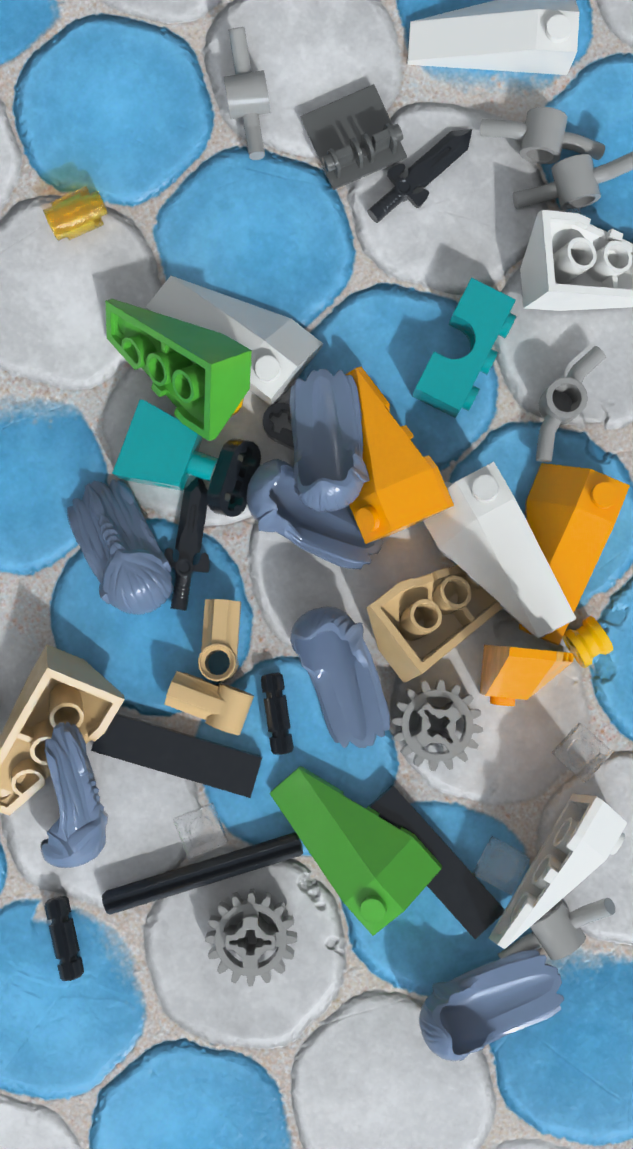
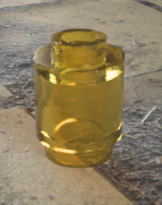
M87 186L51 201L52 206L43 210L48 224L58 241L66 237L70 241L105 225L102 216L108 214L98 190L90 193Z

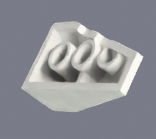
M493 0L411 21L407 65L567 75L577 54L580 11L576 0Z
M541 210L537 213L520 268L523 308L566 311L633 307V243L622 239L623 233L617 230L610 229L607 232L591 225V219L579 213Z
M174 276L168 278L146 306L147 310L222 333L252 350L249 390L269 406L279 402L323 346L321 341L291 318Z
M492 462L452 484L447 490L454 506L423 520L438 549L449 560L451 559L464 570L468 577L478 586L480 585L500 603L502 608L537 639L576 620V616L524 514L496 464Z
M572 794L489 939L503 949H506L608 858L609 854L614 855L619 850L625 838V834L622 831L627 822L597 796Z

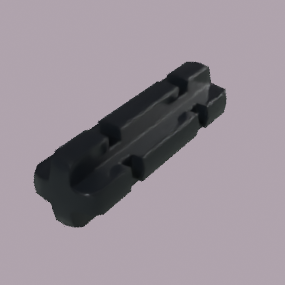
M278 672L265 674L261 677L262 693H266L264 706L268 732H272V737L269 738L271 752L275 755L287 754L293 751L294 746L292 734H288V729L291 726L286 695L282 694V690H285L283 675Z
M58 896L49 899L44 907L47 920L52 921L51 925H49L55 957L60 959V964L57 965L60 979L62 981H71L82 976L84 967L82 958L77 957L80 949L73 918L68 916L71 912L69 899L67 896Z

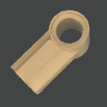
M205 599L202 647L198 666L202 675L208 680L216 682L227 681L233 678L238 670L241 601ZM218 651L225 652L230 660L229 668L221 675L213 674L208 667L210 656Z
M176 671L169 686L164 705L202 718L207 725L221 731L240 735L254 695L226 684L219 683V685H216L188 673Z

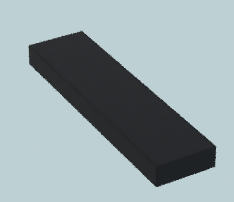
M117 713L106 732L93 742L91 751L248 798H251L263 758L260 755Z
M393 784L368 806L380 813L379 817L399 829L403 827L415 834L441 863L442 869L430 881L427 887L474 939L480 936L503 914L505 909Z

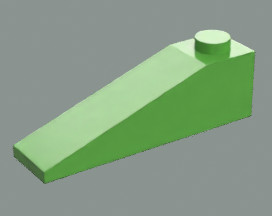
M115 299L106 300V334L109 342L134 370L142 368L153 381L151 389L158 397L166 395L177 407L174 415L182 424L208 441L216 439L250 389L252 350L222 333Z
M299 766L269 793L343 903L372 936L403 913L442 869L441 863L415 834L403 827L399 829L379 817L380 813L370 807H367V809L344 796L342 790L302 766Z

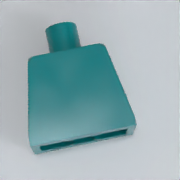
M140 399L112 474L124 481L183 491L189 475L211 482L218 458L199 452L203 439L202 436L182 424L177 418Z

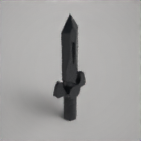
M472 129L449 132L408 168V176L406 178H400V175L406 168L404 164L401 163L389 169L387 177L395 187L367 210L370 218L378 223L401 202L407 200L416 208H420L428 198L429 191L427 189H423L420 193H413L412 191L418 187L425 188L468 150Z
M198 477L184 489L175 545V549L180 554L179 560L174 562L173 549L167 548L164 552L170 567L176 570L170 607L175 610L187 611L188 595L193 573H208L210 570L209 556L206 553L201 554L198 564H193L194 556L201 551L208 505V490L203 480Z

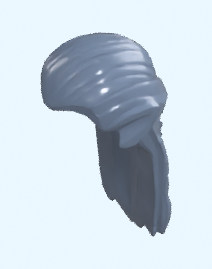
M327 369L313 370L306 381L296 379V383L291 387L290 416L294 444V491L299 496L300 501L310 509H314V511H337L353 503L359 496L364 483L370 481L366 465L363 461L362 414L359 394L353 376L345 375L343 370L337 371L335 376Z
M279 459L267 461L257 468L250 479L247 488V505L251 515L258 522L259 531L277 532L298 547L337 566L348 569H362L364 564L371 563L369 555L380 552L383 540L378 539L365 544L350 506L330 512H318L305 506L294 491V467L287 462Z
M115 479L111 480L109 487L105 483L95 480L91 484H87L82 500L78 498L73 499V506L67 508V518L89 567L100 582L99 594L101 599L128 614L141 615L153 612L161 607L172 593L173 585L170 575L172 570L168 560L160 550L133 493L122 479L117 481Z
M327 606L312 609L299 617L292 627L290 642L295 653L299 655L301 666L307 670L312 680L328 731L334 742L340 743L344 748L348 746L349 742L358 748H366L367 746L374 745L377 735L384 737L385 731L390 729L388 703L384 697L372 656L363 639V623H355L346 612L336 607Z
M60 722L54 727L51 739L45 740V753L58 800L60 817L47 831L49 839H44L40 847L44 860L50 865L59 868H73L95 859L103 850L106 844L108 814L100 803L99 789L96 787V781L86 753V743L82 733L75 724L71 725L69 722H66V724Z
M537 950L516 952L505 958L482 965L449 982L434 983L432 985L433 992L426 998L419 1015V1026L425 1043L434 1054L442 1059L462 1061L469 1054L483 1050L484 1046L508 1034L551 1018L561 1010L560 1004L564 1001V997L557 994L562 984L561 975L558 974L557 967L545 964L547 959L545 954L540 955Z

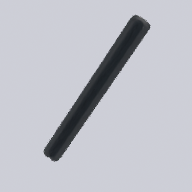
M294 832L107 890L102 895V903L107 914H115L299 857L303 854V845L297 833Z

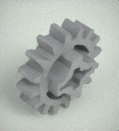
M438 679L435 689H431L424 680L420 682V693L416 694L410 688L406 690L407 696L410 699L407 704L400 701L396 702L395 705L403 712L401 716L392 717L391 722L401 726V730L392 736L394 741L405 740L406 744L401 748L400 752L403 756L414 752L413 764L417 767L426 759L431 771H436L440 761H443L445 766L451 770L453 769L452 758L457 756L466 762L468 757L464 749L467 746L474 749L478 748L479 745L471 737L473 733L483 732V727L473 724V719L481 715V710L468 708V705L474 698L470 694L460 698L458 695L461 686L454 684L447 691L445 690L444 680ZM444 697L450 699L451 702L443 707H434L426 699ZM413 710H415L419 715L418 728L410 735L409 720ZM425 710L439 719L445 716L446 720L443 721L442 725L448 739L436 731H431L428 734L427 730L431 727V724L428 721L429 717L424 712ZM463 715L464 729L461 738L458 739L455 735L456 721ZM430 743L443 744L447 750L429 752L422 748Z
M250 889L245 900H242L238 892H235L232 895V906L221 901L217 908L221 917L211 915L208 925L216 929V931L207 932L205 936V942L215 944L209 950L208 958H220L221 961L217 972L221 974L229 968L233 971L231 978L233 983H236L240 976L243 975L247 976L248 986H253L255 977L261 975L267 984L271 981L272 969L280 974L285 971V964L282 958L292 960L294 957V949L287 944L297 942V932L287 931V929L294 925L295 919L293 915L282 916L285 909L283 901L275 906L270 904L271 893L269 892L264 895L262 900L256 899L254 889ZM244 912L243 919L237 925L225 927L232 917ZM260 912L270 917L276 925H269L260 916ZM247 930H255L256 944H248V937H245ZM275 947H277L272 956L259 962V958L267 950H275ZM228 950H234L243 959V962L232 956Z

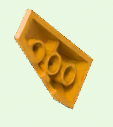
M362 366L356 367L345 374L353 376L358 389L362 414L363 461L370 481L364 483L359 496L349 506L364 542L367 544L398 533L453 507L454 504L438 466L429 455L423 457L411 441L414 437L413 433L406 425L400 427L389 412L390 403Z
M541 463L525 501L526 520L574 613L616 523L630 485L589 468ZM519 623V630L531 634ZM569 623L540 639L558 646Z
M484 644L480 694L490 696V704L515 706V699L528 700L573 662L574 653Z

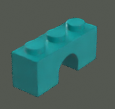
M471 278L448 324L466 335L470 343V353L459 359H450L434 351L415 387L412 397L456 418L461 408L469 411L480 388L473 385L479 372L488 374L498 355V352L492 349L498 335L506 338L517 317L510 313L516 299Z

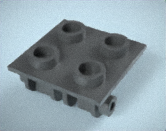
M374 84L300 116L333 190L407 158L400 142L403 140L401 128L398 124H392Z

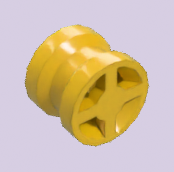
M592 616L582 620V625L576 630L568 629L563 635V641L570 653H574L575 660L583 668L591 665L593 658L597 655H607L613 651L608 635Z

